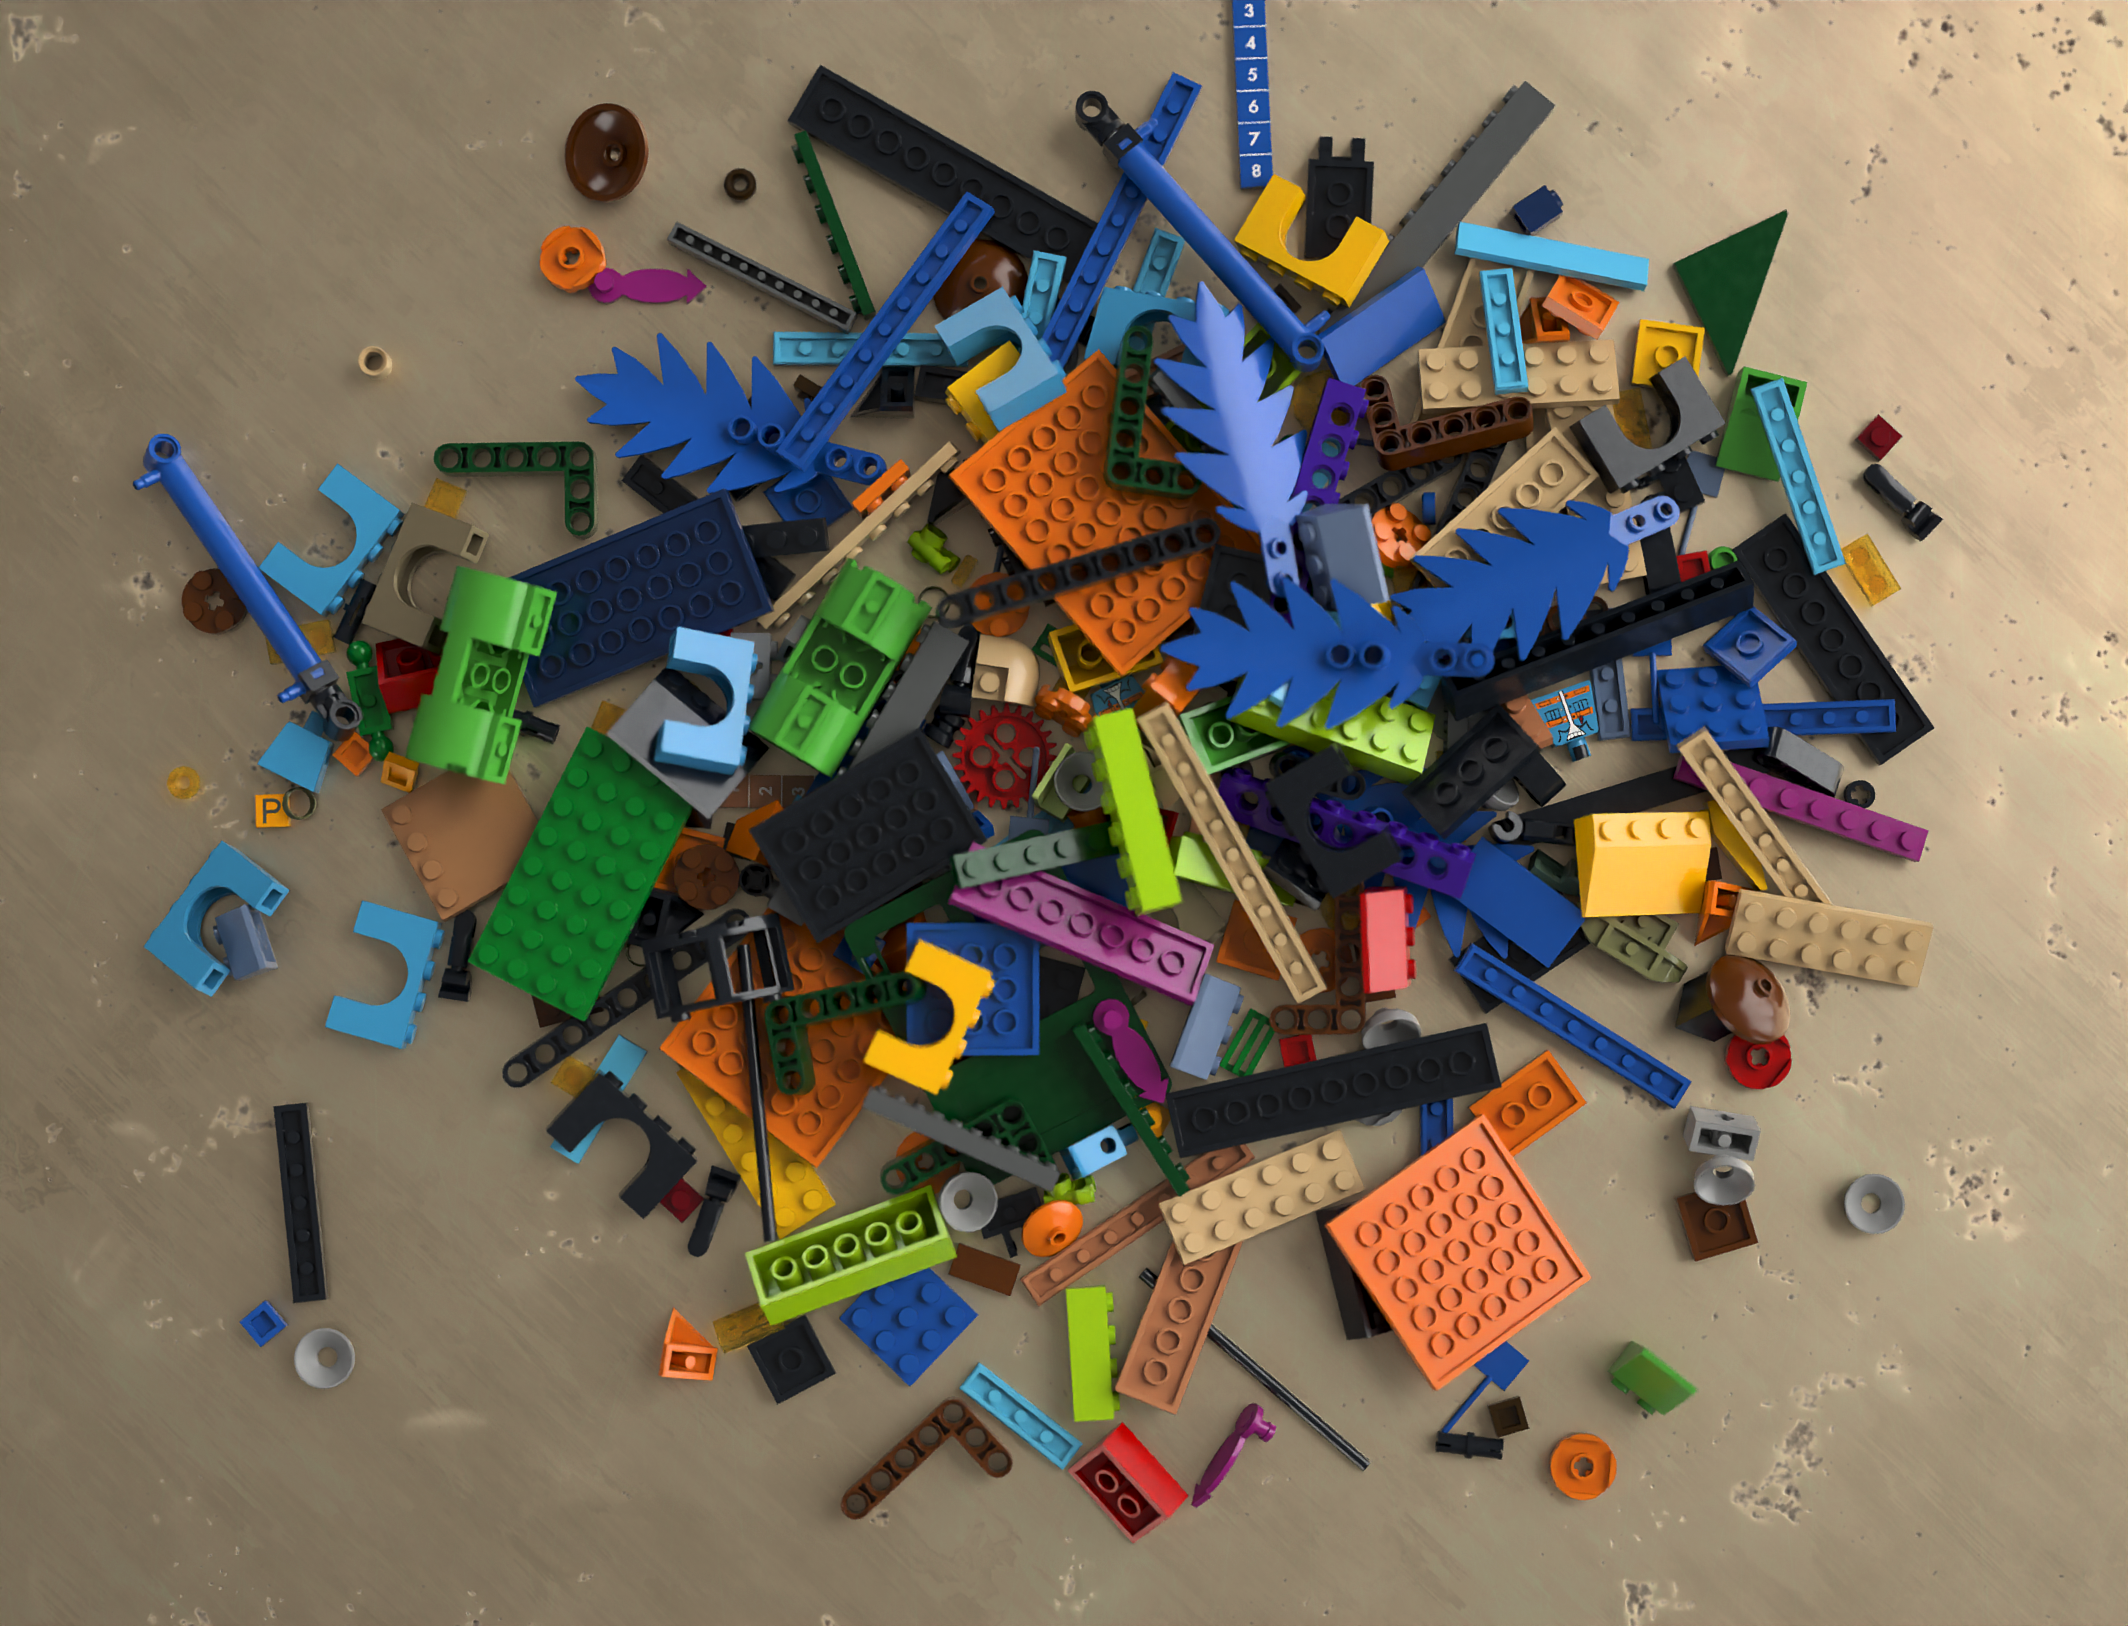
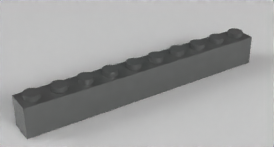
M1524 81L1520 88L1513 85L1502 99L1506 103L1499 113L1493 110L1481 124L1485 127V130L1478 138L1473 134L1461 148L1465 154L1458 162L1452 159L1440 174L1444 179L1437 187L1433 184L1428 187L1420 198L1424 202L1416 212L1410 209L1399 223L1403 228L1395 237L1392 234L1388 236L1389 243L1350 308L1341 303L1334 311L1328 308L1326 311H1328L1331 317L1318 330L1317 335L1417 266L1423 268L1458 226L1459 222L1463 220L1551 114L1555 105L1526 81Z
M935 621L932 622L931 626L924 624L915 640L920 644L914 655L908 652L899 667V670L903 671L897 683L894 681L889 683L882 695L886 702L881 711L874 709L865 724L866 727L870 728L863 740L859 737L856 739L848 753L853 757L847 768L841 766L834 778L921 725L969 641ZM774 879L765 894V897L769 898L767 907L802 926L804 920L782 884Z

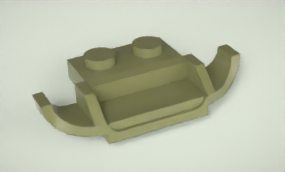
M1577 902L1576 906L1579 907L1580 909H1581V902ZM1666 915L1587 917L1581 925L1584 936L1593 947L1607 953L1644 976L1647 980L1679 983L1688 969L1685 963L1665 950L1679 925L1678 922Z

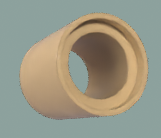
M369 346L359 354V367L369 378L382 380L391 373L392 360L381 348ZM376 355L382 356L383 364L381 368L376 371L369 370V359Z

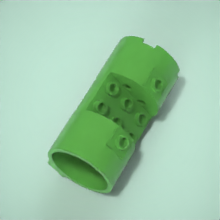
M851 558L846 559L749 724L750 731L830 778L833 777L932 610V607L923 600L916 604L914 602L915 596L912 592L868 566H864L862 571L859 570L858 562Z
M456 566L439 629L449 632L443 647V655L434 680L432 695H421L405 758L505 785L522 723L521 720L512 718L529 654L540 657L557 592L494 574Z

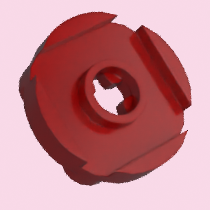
M1734 1034L1727 1044L1724 1061L1730 1075L1742 1086L1752 1089L1770 1088L1778 1085L1788 1075L1792 1065L1791 1047L1785 1035L1769 1044H1755ZM1763 1048L1766 1051L1764 1053V1058L1767 1060L1766 1063L1758 1062L1754 1065L1751 1062L1753 1059L1751 1055L1752 1050L1759 1051Z

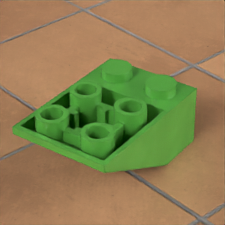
M1744 366L1737 373L1715 466L1779 482L1780 475L1750 389L1783 378L1798 421L1808 382Z

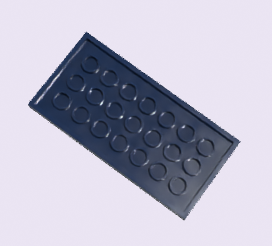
M725 488L508 578L557 592L540 657L529 654L523 676L524 684L534 708L541 707L668 655L670 637L677 627L718 635L774 612L773 605L732 499Z

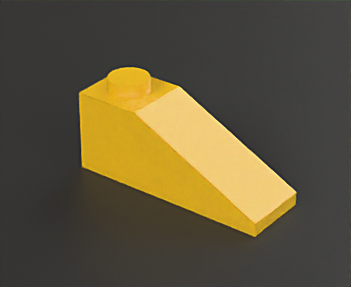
M1716 800L1702 803L1703 810H1699V812L1709 811L1711 838L1755 891L1766 890L1767 885L1761 862Z

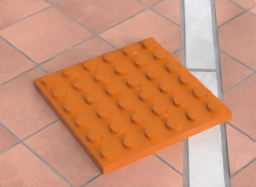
M768 907L762 915L773 914L777 912ZM779 914L795 989L794 991L782 993L783 998L850 984L852 981L860 982L866 980L864 974L833 956L842 940L841 938L833 934L817 943L805 922L800 926ZM748 933L739 945H750L754 990L762 989L764 984L753 933ZM736 948L727 960L734 994L741 993ZM875 964L871 967L874 976L882 971ZM712 980L695 1002L715 998ZM842 996L841 1007L846 1010L850 1005V1001ZM762 998L755 999L767 1132L817 1169L862 1110V1103L870 1086H880L889 1074L863 1061L876 1029L878 1028L895 1037L896 1035L883 1010L806 1027L815 1074V1085L808 1094L787 1095L778 1088L765 1023V1010L770 1003L764 1004ZM816 1000L810 1006V1012L813 1017L819 1012V1003ZM742 1002L691 1012V1019L680 1021L660 1046L659 1050L753 1120ZM783 1007L779 1013L780 1021L784 1024L789 1017L786 1007ZM791 1039L785 1046L788 1056H791L795 1050L794 1042ZM795 1072L791 1078L792 1086L796 1089L801 1082L798 1072Z
M1479 1114L1325 1224L1326 1229L1433 1391H1438L1591 1279L1588 1271L1485 1114Z

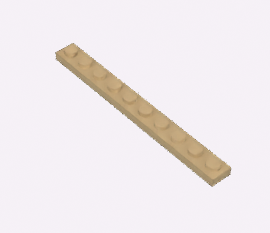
M1165 702L1139 716L1138 721L1297 1003L1299 1004L1326 990L1327 984L1169 703Z

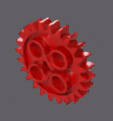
M1008 703L1004 704L1000 713L995 705H991L989 716L982 709L979 710L980 720L978 722L971 717L967 719L971 726L970 730L966 728L959 729V732L965 737L964 740H954L953 742L961 748V752H955L951 755L953 758L960 759L961 764L953 767L954 771H963L964 775L959 779L961 783L968 781L970 784L966 789L967 794L976 790L978 792L976 802H980L984 797H987L989 808H992L996 800L1000 801L1001 810L1006 809L1008 801L1012 802L1015 809L1019 808V798H1023L1028 803L1032 766H1024L1020 762L1019 755L1022 749L1029 748L1033 750L1034 747L1040 748L1036 788L1051 767L1049 762L1054 761L1057 757L1056 755L1049 754V750L1056 747L1057 743H1047L1046 738L1051 735L1052 731L1042 732L1040 730L1044 723L1043 719L1036 723L1032 722L1033 711L1029 712L1025 717L1022 716V706L1020 705L1015 709L1014 713H1010ZM1005 724L1012 727L1014 738L1011 742L1004 743L998 739L997 729L1000 725ZM985 735H989L1002 751L1011 750L1012 754L1009 758L1026 774L1024 779L1020 778L1007 762L1000 764L997 761L1000 754L984 740ZM977 747H984L990 752L991 758L988 764L979 765L974 761L973 752ZM1004 770L1012 775L1013 783L1010 788L1002 789L996 784L995 778L998 772Z

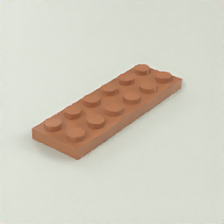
M1172 1239L1114 1391L1173 1415L1177 1414L1243 1241L1183 1265Z

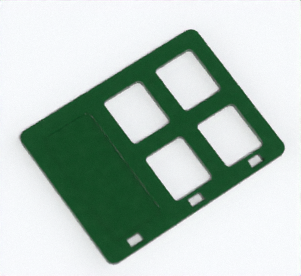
M1030 829L1000 845L1044 836V834L1037 829ZM1062 867L1043 871L1069 883ZM953 869L867 913L846 926L844 932L845 939L866 980L892 974L875 943V937L934 905L943 907L950 922H976L972 913L948 903L956 884ZM1039 942V950L1048 946ZM874 953L884 969L875 976L864 958ZM1082 960L1095 989L1091 994L1039 1020V1055H972L949 1067L953 1074L946 1089L939 1088L937 1095L925 1089L924 1091L934 1110L943 1114L944 1119L950 1122L952 1119L962 1122L1003 1098L1015 1097L1025 1106L1050 1154L1053 1155L1127 1116L1072 1031V1026L1080 1021H1083L1086 1028L1092 1024L1103 1040L1097 1044L1104 1055L1110 1052L1120 1067L1119 1070L1115 1071L1120 1081L1128 1080L1137 1095L1145 1091L1133 1083L1122 1069L1112 1046V1036L1100 1032L1094 1024L1093 1011L1096 1005L1108 998L1117 999L1127 1007L1129 1013L1128 1027L1135 1030L1152 1050L1159 1065L1161 1081L1169 1077L1118 976ZM877 986L873 989V993L877 1001L881 999V990ZM906 1005L883 1010L896 1037L906 1041ZM1170 1077L1168 1080L1166 1093H1169L1172 1088V1081ZM1139 1096L1133 1099L1138 1109L1154 1102ZM1013 1105L1007 1106L1002 1112L1003 1119L1011 1122L1015 1121L1020 1115V1109ZM984 1121L978 1122L974 1126L975 1129L982 1132L981 1135L984 1137L991 1131V1125ZM1031 1134L1023 1135L1018 1141V1146L1023 1150L1032 1149L1036 1144V1138ZM1007 1136L999 1139L1001 1140L1000 1144L1006 1147L1010 1144ZM972 1156L961 1160L967 1172L981 1174L990 1180L993 1185L1013 1176Z

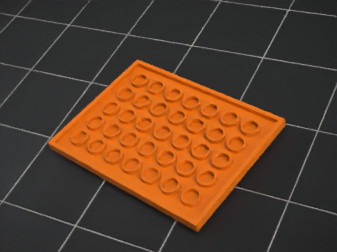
M1099 349L1068 374L1067 377L1062 379L1067 390L1066 393L1004 428L948 476L1029 571L1202 518L1212 519L1218 524L1220 538L1216 544L1261 554L1260 536L1256 532L1245 530L1231 523L1217 513L1215 509L1218 506L1235 507L1203 482L1198 491L1188 499H1174L1119 491L1110 488L1105 483L1103 473L1117 370ZM1123 401L1120 403V408L1124 414H1136V407L1132 402ZM1145 403L1139 458L1182 464L1175 458V453L1188 452ZM1119 433L1116 435L1118 445L1124 448L1132 446V439L1128 434ZM1120 465L1112 467V474L1116 479H1128L1126 468ZM1148 470L1145 472V479L1149 484H1160L1161 477L1156 471ZM1178 476L1177 483L1182 489L1190 490L1193 488V481L1189 476ZM1206 528L1196 529V537L1200 542H1211V533ZM1173 537L1165 538L1164 546L1169 552L1175 553L1180 551V543L1177 539ZM1215 545L1204 553L1053 599L1115 672L1122 677L1192 617L1189 612L1191 607L1200 608ZM1133 548V556L1137 561H1148L1149 553L1145 548ZM1105 556L1101 559V565L1106 571L1113 572L1117 570L1118 564L1113 557ZM1081 566L1070 567V575L1074 580L1083 581L1086 579V572ZM1042 575L1038 578V582L1046 591L1054 589L1055 582L1053 578L1048 575Z

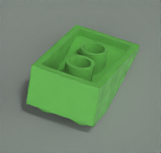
M1234 695L1178 716L1185 734L1208 775L1273 754L1291 743L1227 720L1226 713Z
M1633 1341L1629 1343L1607 1371L1614 1376L1611 1383L1625 1394L1629 1390L1640 1397L1637 1404L1651 1415L1655 1411L1662 1415L1667 1414L1692 1397L1698 1390L1649 1350Z

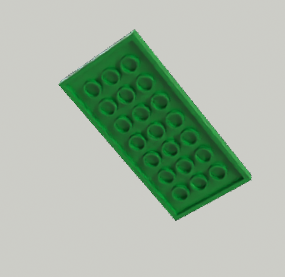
M586 727L468 962L586 1022L694 807L614 740Z

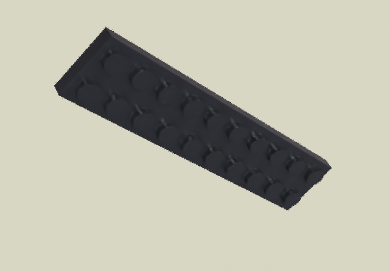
M822 65L818 67L788 119L789 124L802 131L806 130L810 136L949 215L966 192L971 193L992 206L995 211L980 233L1029 261H1032L1034 250L1067 257L1062 279L1069 283L1098 225L1097 222Z
M1487 1023L1166 1093V1099L1179 1158L1181 1159L1498 1089L1502 1086Z

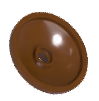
M602 103L587 109L577 118L567 137L565 164L569 178L581 194L595 201L612 202L628 195L642 179L648 162L649 146L644 126L631 110L621 105Z
M975 239L933 296L934 303L941 317L946 320L1003 287L1008 296L1012 297L1015 295L1022 306L1028 274L1022 261L1012 250L993 240ZM977 279H984L987 285L983 289H977L974 286V282Z
M1731 954L1721 957L1710 967L1706 979L1708 998L1718 1018L1731 1032L1755 1044H1769L1785 1034L1791 1017L1789 1000L1781 982L1770 969L1755 959Z

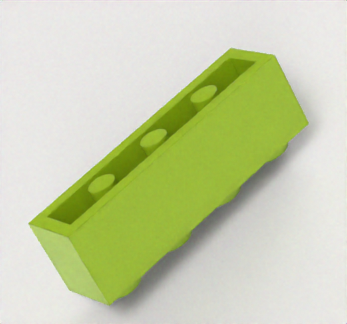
M1184 831L1183 836H1172L1168 849L1177 879L1236 894L1207 842L1202 841V835ZM1251 849L1263 871L1269 859L1262 858L1263 852ZM1268 879L1282 906L1293 907L1295 897Z
M1105 1285L1066 1287L1074 1421L1114 1419V1411H1120L1119 1392L1112 1391V1378H1118L1117 1358H1110L1109 1345H1116L1115 1325H1108L1107 1312H1114L1112 1292H1106Z

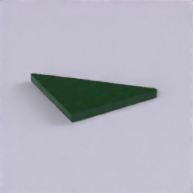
M1787 210L1687 256L1672 265L1702 327L1705 328V333L1726 376L1733 373L1788 216Z

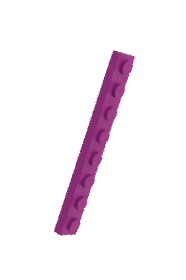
M1681 753L1673 779L1709 791ZM1730 762L1765 811L1913 862L1920 861L1929 830Z

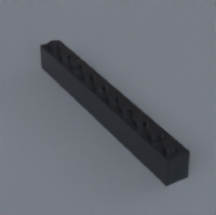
M1740 560L1581 620L1567 640L1562 639L1561 628L1539 636L1524 661L1519 660L1518 647L1516 645L1493 654V668L1484 676H1441L1442 699L1455 721L1462 720L1493 708L1498 703L1501 705L1751 609L1754 603V581Z

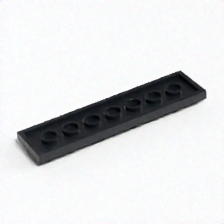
M1786 513L1731 550L1754 581L1755 588L1784 630L1797 641L1798 650L1834 701L1895 699L1896 732L1857 733L1878 765H1882L1935 728L1828 573L1824 571L1816 575L1813 574L1800 534Z

